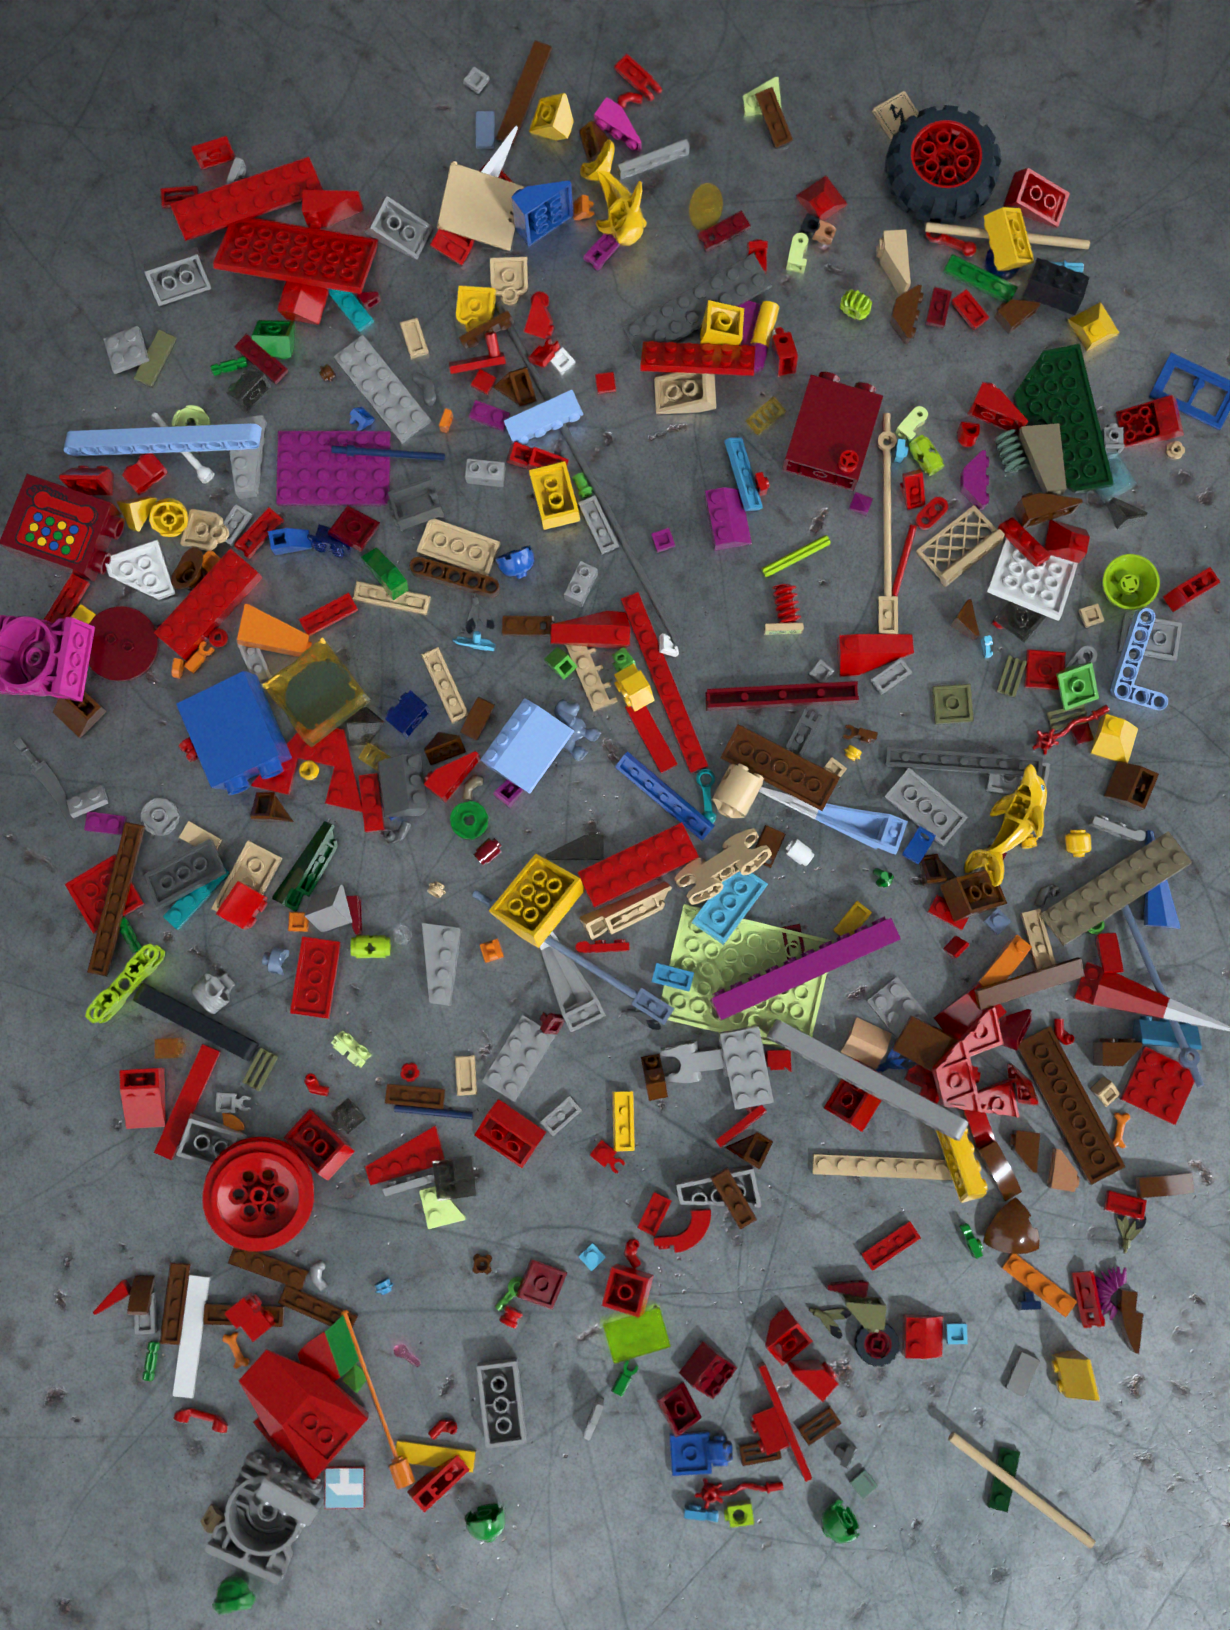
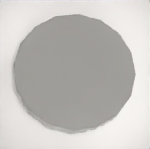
M166 798L149 800L144 804L140 813L141 825L145 826V830L153 835H167L175 830L179 823L180 815L178 808Z

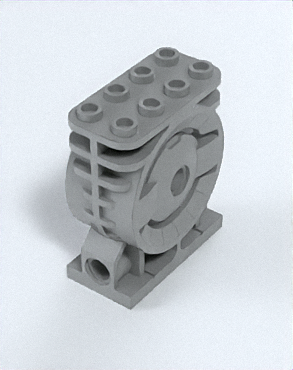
M255 1450V1452H250L246 1456L244 1465L239 1472L240 1474L234 1483V1488L227 1502L225 1519L216 1525L204 1552L278 1585L285 1575L293 1555L290 1545L299 1537L304 1526L298 1524L294 1517L282 1515L277 1511L278 1508L272 1506L273 1512H267L265 1504L260 1502V1498L256 1496L259 1488L255 1490L247 1485L256 1486L262 1483L272 1469L317 1495L323 1483L318 1476L312 1481L307 1474L302 1473V1469L296 1466L289 1467L284 1465V1461L278 1458L271 1459L266 1457V1453L263 1451ZM239 1506H242V1507L246 1508L247 1517H248L250 1523L248 1522V1520H247V1518H246L245 1510L242 1509V1508H240ZM283 1526H286V1527H288V1528H291V1529L295 1530V1531H292V1530H289V1529H286V1528H285L284 1530H282V1531H280V1532H277V1533H273V1534H267V1533H262V1532H259V1531H258V1530H260V1531H263V1532H274V1531H277V1530L281 1529Z

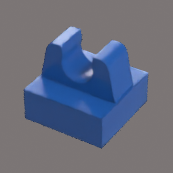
M363 407L353 408L350 412L351 418L349 423L352 425L359 422L358 431L364 430L375 421V418Z

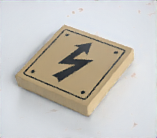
M905 91L873 108L872 111L890 140L898 132L899 126L909 116L915 115L918 117L919 114Z

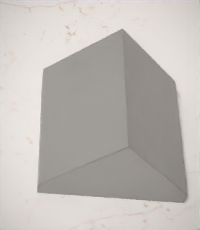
M343 885L312 895L304 916L322 933L352 923Z

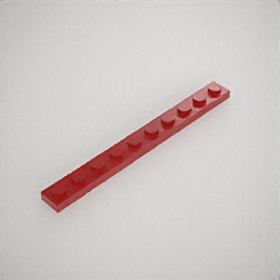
M639 592L621 598L622 605L690 774L707 768L708 763L664 654L659 652V642Z

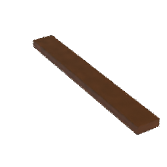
M125 822L87 970L88 973L108 977L145 830L143 825Z

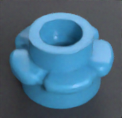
M385 1278L375 1284V1292H380L381 1295L387 1294L392 1290L393 1283L390 1282L389 1278Z

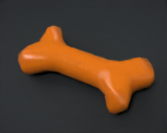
M1117 1112L1113 1114L1117 1120V1126L1112 1142L1115 1147L1118 1146L1123 1149L1126 1147L1122 1139L1124 1127L1131 1117L1129 1113L1121 1115Z
M233 1332L231 1335L224 1334L222 1341L230 1346L235 1357V1364L233 1366L235 1369H238L240 1366L246 1367L250 1362L248 1358L242 1355L237 1344L238 1332Z

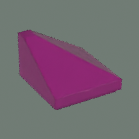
M855 492L849 510L866 516L873 498Z

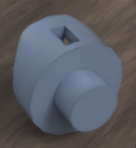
M273 947L271 953H264L262 964L268 966L269 973L284 975L281 966L290 952L288 949Z

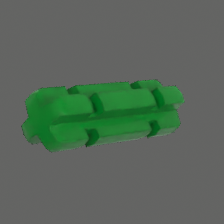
M245 356L238 357V360L234 358L220 362L219 365L218 363L212 364L211 371L213 375L238 370V367H247L248 363Z
M123 917L120 932L127 945H130L131 953H136L142 946L139 941H136L137 937L131 926H128L127 918Z
M150 1341L148 1343L147 1350L149 1352L146 1353L145 1372H143L142 1377L144 1381L154 1380V1369H156L158 1358L157 1351L160 1347V1343L157 1341Z

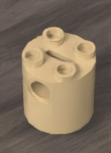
M735 764L729 765L711 798L718 812L728 818L746 817L763 785L764 778L756 773L751 774L748 772L749 768L742 764H738V766Z

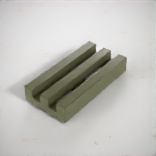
M1009 655L996 692L1015 698L1027 661H1021ZM1010 662H1013L1014 664L1005 690H1003L1002 687L1009 669ZM1019 664L1020 668L1012 692H1009L1017 666Z
M1085 704L1066 711L1059 709L1046 713L1050 729L1054 728L1055 731L1064 729L1068 723L1054 726V723L1079 716H1087V711L1084 708ZM1077 709H1080L1081 711L1078 713L1052 719V716L1074 711Z
M260 1048L242 1083L257 1091H261L278 1056ZM263 1053L266 1054L258 1070L256 1071L252 1081L250 1082L249 1079L252 1073L254 1072L259 1060L261 1059ZM269 1057H271L272 1060L270 1064L268 1065L259 1084L256 1085L255 1083L260 1073L262 1072Z

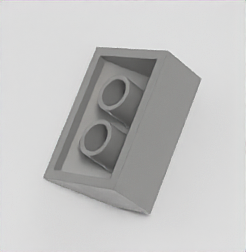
M197 247L144 264V272L158 306L211 289Z
M273 1469L264 1478L256 1495L263 1504L267 1506L272 1505L278 1508L277 1511L282 1515H290L295 1518L298 1524L302 1526L308 1525L309 1527L325 1500Z

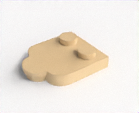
M527 257L490 258L491 288L496 289V296L501 297L502 302L508 306L515 305L519 300V296L524 295L528 290Z
M190 509L188 524L184 529L180 545L211 551L217 547L218 543H223L227 540L229 530L223 525V518L218 514Z

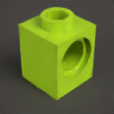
M750 1499L727 1502V1509H724L725 1522L729 1521L730 1528L754 1525ZM737 1509L744 1512L740 1518L733 1516L734 1511Z

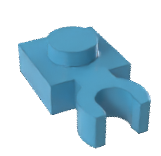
M690 1503L689 1506L684 1505L683 1514L685 1519L718 1522V1510H706L696 1503Z

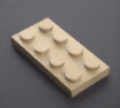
M432 519L426 525L416 552L457 568L489 576L501 543L449 523Z
M247 841L211 909L216 912L218 911L237 881L250 885L264 895L283 858Z

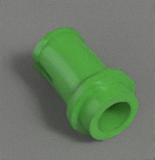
M578 473L573 476L572 479L579 490L578 495L582 498L592 495V487L588 485L584 474Z

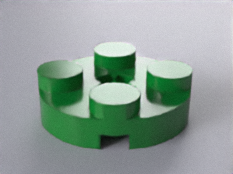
M468 801L460 803L451 812V827L460 838L466 840L477 839L485 833L488 827L489 817L486 810L477 802ZM472 815L474 817L473 820H475L474 823L466 825L464 818Z

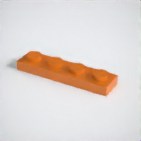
M1010 1254L1001 1266L1003 1270L1030 1291H1033L1034 1294L1065 1318L1076 1305L1077 1301L1017 1254Z

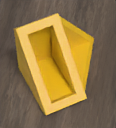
M145 496L116 502L129 529L139 532L157 499Z

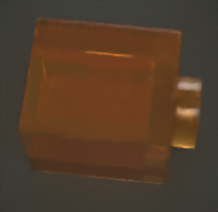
M183 1038L155 1039V1059L183 1058V1054L186 1051Z

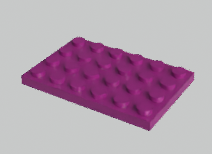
M278 431L277 506H388L387 500H390L388 492L390 491L391 457L346 456V454L331 453V446L347 447V445H355V447L391 450V432Z

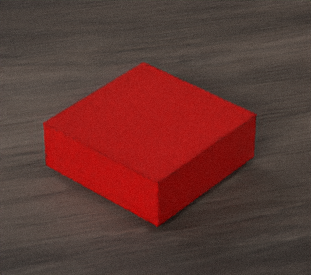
M479 369L471 383V387L488 395L496 381V377Z
M614 372L595 374L598 394L616 392Z

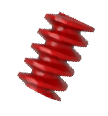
M790 584L773 586L772 589L777 590L773 593L774 597H777L774 602L779 605L775 609L777 612H781L777 615V619L781 620L778 623H795L796 620L801 618L800 615H795L796 612L800 611V608L794 607V605L799 603V601L793 600L794 597L798 596L797 593H792L796 586Z

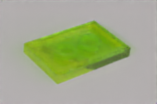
M660 1307L645 1311L639 1318L628 1316L603 1324L614 1364L671 1347Z

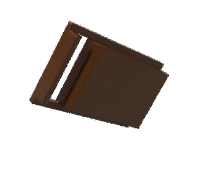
M766 825L755 848L766 845L769 847L772 853L769 860H772L771 864L763 863L762 865L771 868L786 834Z

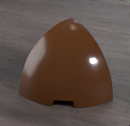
M1016 1197L1004 1205L996 1214L983 1239V1243L989 1247L1010 1254L1031 1253L1038 1250L1040 1246L1038 1229L1033 1228L1029 1220L1031 1214Z

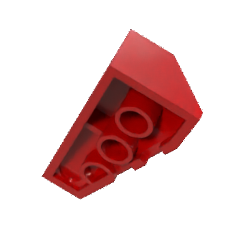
M607 610L551 624L550 643L608 649H621L624 647L626 649L630 646V624L626 612Z
M839 635L837 638L839 676H860L870 670L877 669L899 658L913 654V635Z

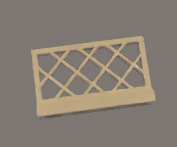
M973 505L916 550V553L940 578L942 585L946 587L1001 544L1005 534L1000 529L997 530ZM974 512L979 518L978 523L967 522V517ZM955 526H964V534H952L953 528ZM966 527H978L977 535H966ZM980 527L989 528L992 533L988 536H980ZM941 537H950L949 546L938 545V540ZM952 538H963V547L951 546ZM965 539H977L974 547H965ZM927 548L935 549V557H927L923 551ZM937 550H949L948 558H938ZM951 550L962 551V557L959 559L950 558ZM936 561L948 562L947 568L940 572L936 567Z

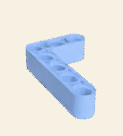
M1141 608L1133 615L1110 687V693L1119 700L1154 710H1163L1168 705V698L1165 694L1134 685L1155 621L1153 610ZM1143 612L1148 614L1146 622H1143L1140 618ZM1137 630L1142 632V638L1139 641L1135 639V632ZM1131 649H1135L1136 651V657L1134 659H1131L1129 657V651ZM1125 667H1128L1131 671L1128 677L1123 675ZM1120 685L1125 689L1121 696L1117 694V688ZM1138 691H1141L1143 694V698L1140 701H1137L1135 698V694ZM1159 696L1161 698V703L1159 706L1156 707L1154 705V699L1155 697Z

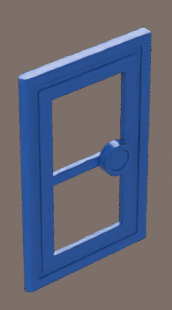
M1171 352L1149 397L1156 400L1169 396L1163 390L1174 368L1177 367L1198 377L1193 381L1194 390L1187 403L1175 398L1179 411L1221 430L1230 412V380ZM1204 381L1227 391L1216 416L1191 405L1197 391L1204 387Z

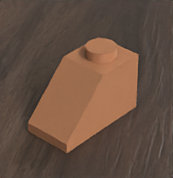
M1052 1148L1047 1187L1075 1192V1188L1079 1186L1078 1172L1061 1149Z

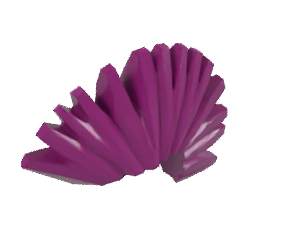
M1112 1267V1272L1108 1268L1109 1277L1102 1271L1101 1274L1106 1281L1098 1276L1095 1277L1099 1301L1102 1303V1315L1104 1316L1110 1310L1111 1321L1119 1309L1112 1303L1110 1298L1119 1287L1127 1283V1269L1125 1267L1122 1274L1120 1267H1116V1272L1114 1267Z

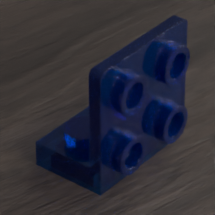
M319 524L315 536L308 534L307 538L314 547V550L321 553L328 551L338 558H343V556L349 558L352 547L329 536L328 531L330 527Z

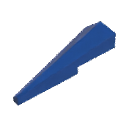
M1147 830L1145 833V846L1155 840L1154 833L1151 830ZM1167 880L1145 893L1144 926L1181 929Z

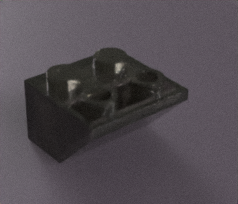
M473 1155L432 1161L437 1201L478 1195Z

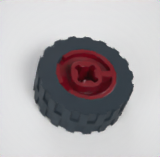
M885 1323V1330H879V1332H869L867 1328L861 1325L854 1338V1346L859 1357L865 1363L874 1367H883L886 1364H890L899 1352L900 1342L895 1330L887 1323Z

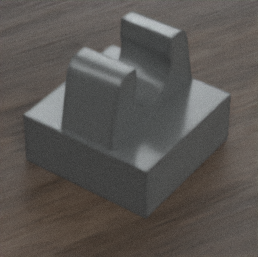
M851 1444L847 1449L839 1445L836 1447L834 1455L842 1459L841 1466L845 1468L850 1466L857 1447Z

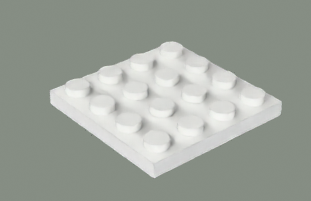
M1005 538L987 592L1059 621L1078 563L1050 556L1049 560L1035 567Z

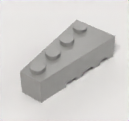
M263 415L225 421V424H257L262 428L259 448L229 450L235 493L239 499L258 497L260 470L263 459L262 451L267 423Z

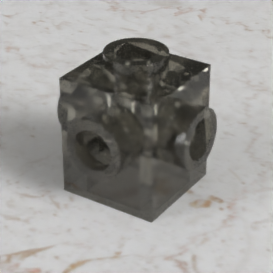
M349 1098L331 1112L335 1127L339 1131L343 1129L347 1134L366 1119L360 1108Z

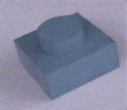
M996 908L983 922L996 935H999L1012 921L999 908Z

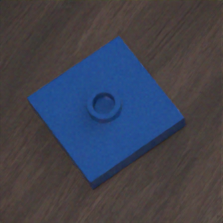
M709 1431L685 1432L676 1438L673 1433H669L672 1476L712 1474V1465L707 1460V1443L710 1441Z

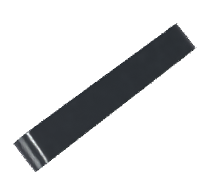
M141 983L133 998L134 1002L250 1062L259 1045L256 1041L145 983Z

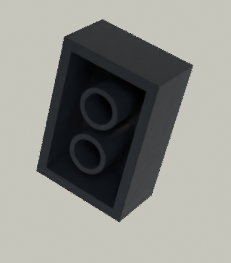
M1037 258L1028 277L1022 297L1075 316L1084 299L1090 277L1084 273L1070 270L1065 266L1051 263L1046 259Z

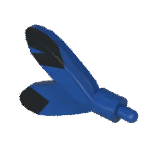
M891 1049L886 1061L878 1065L879 1068L875 1071L884 1072L889 1068L910 1069L916 1066L917 1063L908 1058L898 1059L901 1054Z

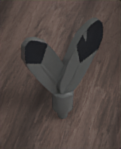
M472 593V608L466 622L467 633L471 634L475 630L478 618L487 628L494 629L493 619L480 606L476 594Z
M638 1008L636 1010L627 1009V1011L621 1012L623 1015H627V1017H635L653 1030L661 1029V1025L657 1020Z

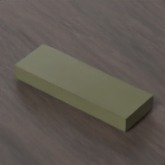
M158 330L147 351L150 361L140 365L134 377L136 381L151 388L153 387L177 340L176 337Z

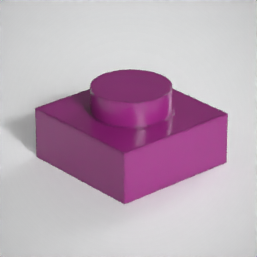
M669 528L651 533L657 553L675 547Z

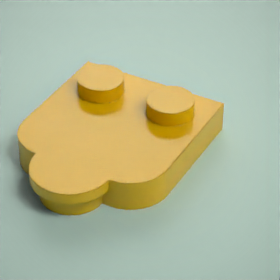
M458 287L456 318L461 324L465 325L467 332L494 318L495 288Z

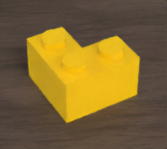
M634 663L614 674L616 689L622 693L627 707L631 706L634 712L654 701L650 684L641 670L638 671Z

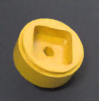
M311 760L304 761L299 768L300 776L306 780L315 779L319 773V766Z

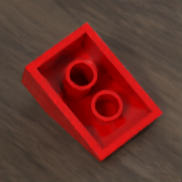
M1025 168L1014 172L1003 207L1020 208L1022 217L1057 228L1059 227L1070 193L1030 168Z
M303 190L302 213L307 226L310 228H327L364 211L359 191Z
M982 382L967 414L1005 431L1016 429L1017 431L1014 434L1019 436L1020 428L1026 426L1028 422L1008 397L992 383Z
M80 465L78 468H70L59 475V479L70 489L87 495L113 496L114 473L106 466L89 468L88 466Z
M474 751L437 768L434 772L430 771L424 779L426 781L424 785L430 792L446 803L480 761L479 753Z
M237 881L216 912V915L244 930L251 929L257 921L255 917L259 911L263 912L266 908L268 897L250 885Z
M977 982L933 1017L943 1031L960 1039L988 1009L980 1010L977 1007L974 990L984 987L982 984ZM1001 1004L993 1006L996 1008L998 1019L1007 1013Z
M309 1109L283 1137L299 1152V1155L309 1166L326 1180H329L355 1152L312 1109Z

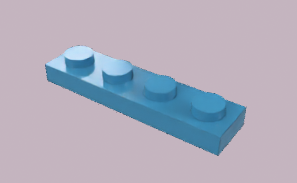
M728 438L724 442L744 510L758 511L763 506L743 438Z

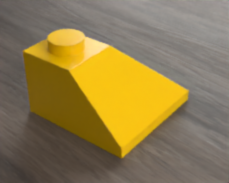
M565 93L540 98L529 129L530 133L555 141L568 138L571 133L573 118Z
M1101 302L1068 319L1086 352L1119 334Z
M1105 714L1100 718L1090 754L1116 762L1128 763L1138 728L1125 719Z

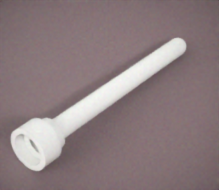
M152 413L151 418L159 427H169L157 413ZM181 452L197 470L198 478L202 483L205 484L212 480L214 473L209 467L202 466L191 452Z

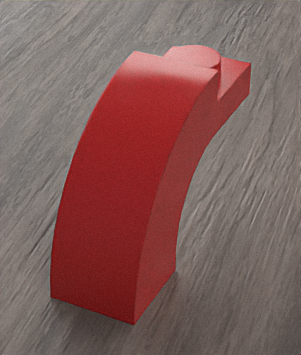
M691 1209V1220L687 1228L679 1234L655 1236L654 1246H658V1249H670V1245H674L675 1253L692 1248L704 1237L711 1220V1209Z

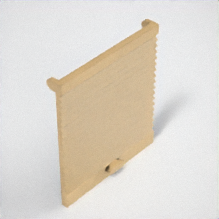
M452 161L436 228L510 251L515 231L511 197L517 190L524 189V186L459 165L456 161Z

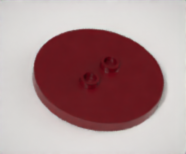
M125 606L111 607L98 613L89 623V625L95 627L89 666L101 677L116 682L134 680L146 673L155 662L159 651V637L154 634L156 628L152 621L142 612Z

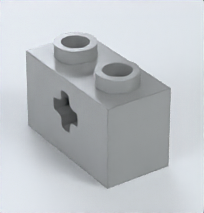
M467 459L465 472L467 484L504 487L505 462Z
M580 561L564 593L565 600L582 608L598 575V569Z

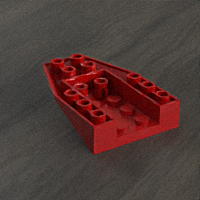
M267 1349L238 1380L269 1436L312 1481L317 1478L368 1420L369 1412L325 1373Z

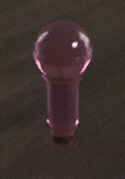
M396 1345L394 1348V1355L396 1357L404 1358L417 1368L420 1366L421 1362L419 1359L409 1353L405 1345Z

